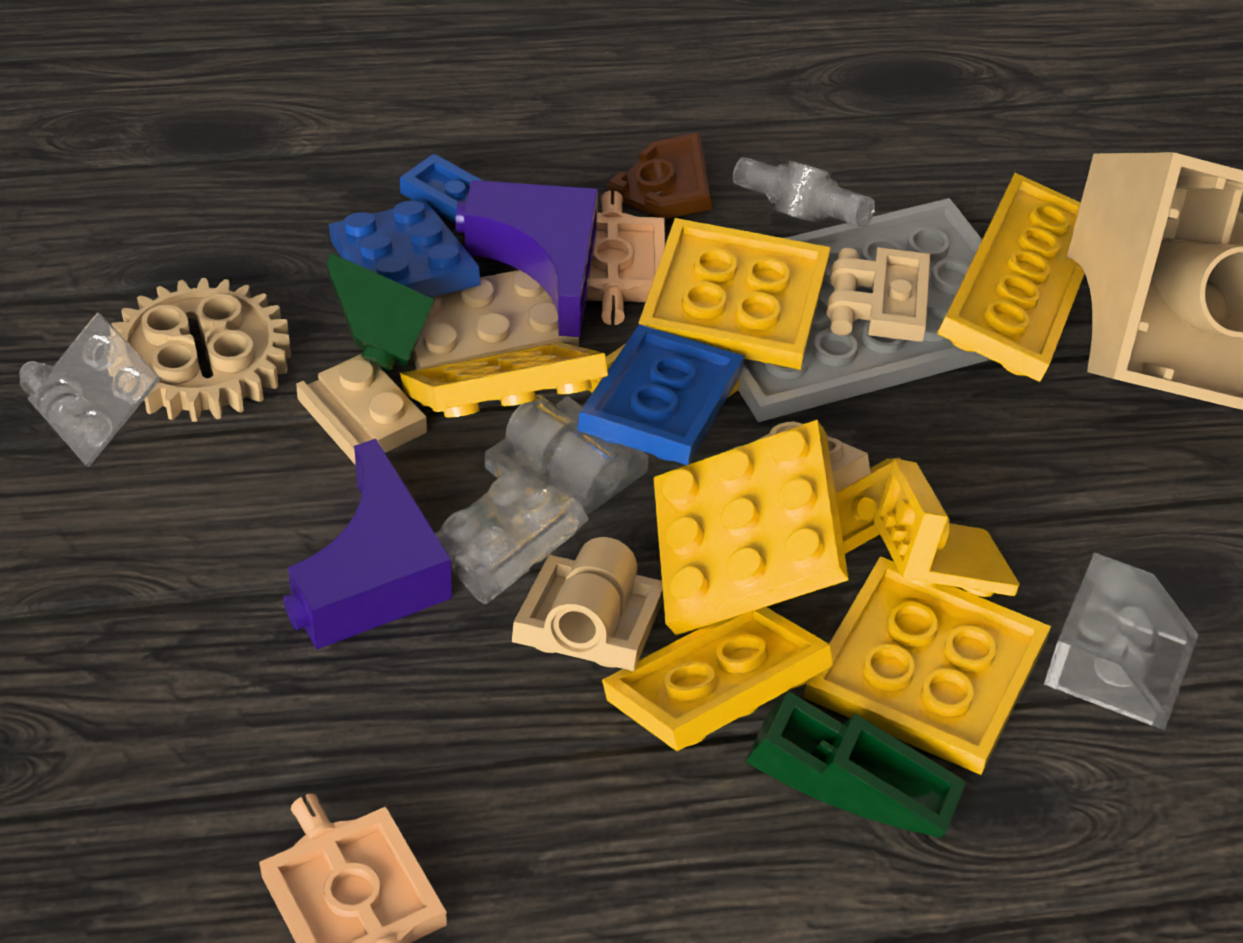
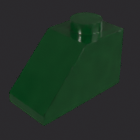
M330 253L326 262L327 273L356 346L364 349L361 357L387 370H392L395 363L407 368L432 313L435 299Z

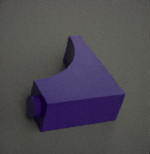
M471 180L467 201H458L456 209V232L465 233L466 251L471 256H480L506 263L529 275L545 289L556 307L559 336L581 337L597 236L598 189Z
M376 439L354 446L357 486L362 496L356 513L349 524L337 538L318 553L288 567L291 593L283 596L287 615L296 631L305 628L316 650L452 599L451 559Z

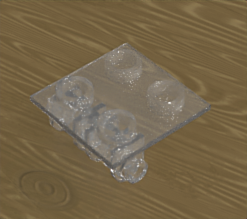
M98 312L53 367L46 363L30 361L24 364L19 371L20 386L26 393L31 394L28 400L88 467H90L161 379L102 314Z

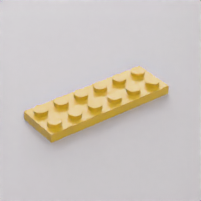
M1014 173L937 334L949 339L956 347L962 350L977 352L1000 363L1013 374L1026 375L1040 382L1050 365L1085 274L1075 260L1067 257L1081 202Z

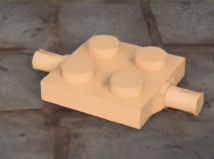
M607 191L601 197L602 213H598L597 236L586 301H602V320L604 323L611 325V312L614 310V325H618L625 318L624 302L641 303L647 300L665 248L664 218L637 217L622 213V195L614 191V204H611V191Z
M306 795L307 807L302 797H300L291 806V811L298 819L306 835L292 848L259 862L262 878L296 943H411L447 926L445 908L386 806L356 820L330 823L319 803L317 795Z

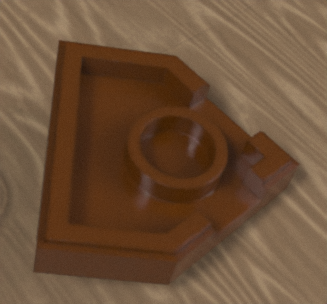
M700 132L651 142L638 154L640 160L626 173L620 171L606 184L608 191H611V198L614 199V191H617L622 195L624 204L658 218L669 219L713 210L714 208Z

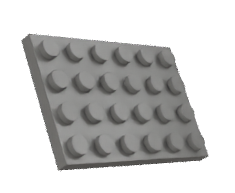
M950 198L786 237L785 239L831 247L829 262L802 367L799 370L744 359L738 391L756 420L761 422L991 360L977 352L962 350L956 347L949 339L937 334L981 244L982 238ZM877 247L930 254L927 319L923 342L868 335L869 320L863 319L854 321L852 331L847 335L840 336L832 332L831 320L827 316V303L829 296L835 289L831 284L830 275L833 263L838 260L839 251L844 248H852L859 253V259L875 261ZM860 286L856 291L872 293V288Z

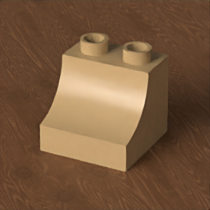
M1174 152L1094 154L1067 257L1075 260L1083 269L1090 288L1092 300V341L1087 372L1243 410V170Z

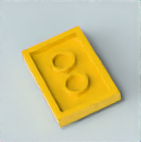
M764 607L704 626L639 660L634 671L622 669L604 678L602 681L608 702L678 752L687 746L701 742L707 735L730 722L753 713L759 706L788 690L804 685L810 678L832 667L833 660L830 644L771 609Z

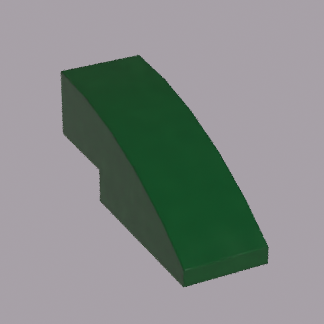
M787 691L768 713L745 760L746 763L774 779L824 803L870 820L939 838L947 832L966 784L965 780L854 713L843 725L790 691Z

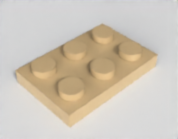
M521 270L480 277L481 285L432 297L435 299L434 308L413 352L412 358L416 369H422L554 342H562L579 347V337L559 336L558 314L551 297L537 281Z

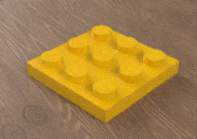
M675 218L639 324L743 355L744 359L801 370L829 262L831 247Z
M554 342L402 372L400 376L403 392L406 396L420 402L422 406L433 408L434 412L444 411L445 417H459L479 412L478 402L501 400L502 406H511L536 400L535 391L557 389V394L586 391L592 388L591 379L606 377L608 372L603 352L562 342Z
M818 420L654 477L665 624L675 635H680L849 580L827 434Z
M880 556L829 643L833 666L807 681L804 698L849 718L855 713L903 742L982 775L1044 648L1051 626L954 586L938 584L934 588H924L914 585L902 578L893 561Z

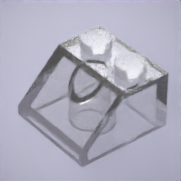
M1094 552L1059 636L1044 685L1165 730L1199 634L1153 573Z

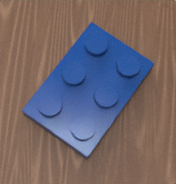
M404 201L397 204L394 209L373 214L366 212L354 213L347 216L344 221L328 224L331 243L342 258L432 298L481 285L479 266L427 201Z
M639 324L608 369V376L602 378L580 410L577 431L599 437L608 443L628 446L653 454L659 459L675 461L688 466L739 379L744 356Z

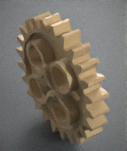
M201 278L197 288L192 289L188 287L186 282L180 280L178 281L177 291L172 293L159 286L157 287L158 298L155 300L140 295L137 297L139 310L123 308L121 310L123 322H113L111 324L113 337L106 339L110 375L115 377L118 392L127 391L129 403L132 405L145 400L148 414H153L163 406L166 407L169 420H174L182 410L189 411L192 422L198 421L202 410L210 409L216 419L222 417L223 406L230 405L238 412L244 411L242 399L248 397L261 402L264 400L262 387L274 389L278 387L277 374L287 373V358L291 357L287 319H281L280 307L278 305L268 306L265 293L251 298L249 285H244L235 292L230 291L229 280L226 279L217 288H209L207 279ZM188 319H195L197 321L204 355L209 363L211 378H204L202 376L194 338L190 334Z

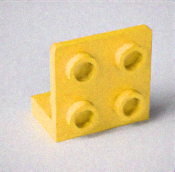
M894 459L874 523L902 578L924 588H934L938 584L960 587L980 597H991L994 593L1015 596L1020 583L988 531L981 528L949 523L948 515L916 462Z

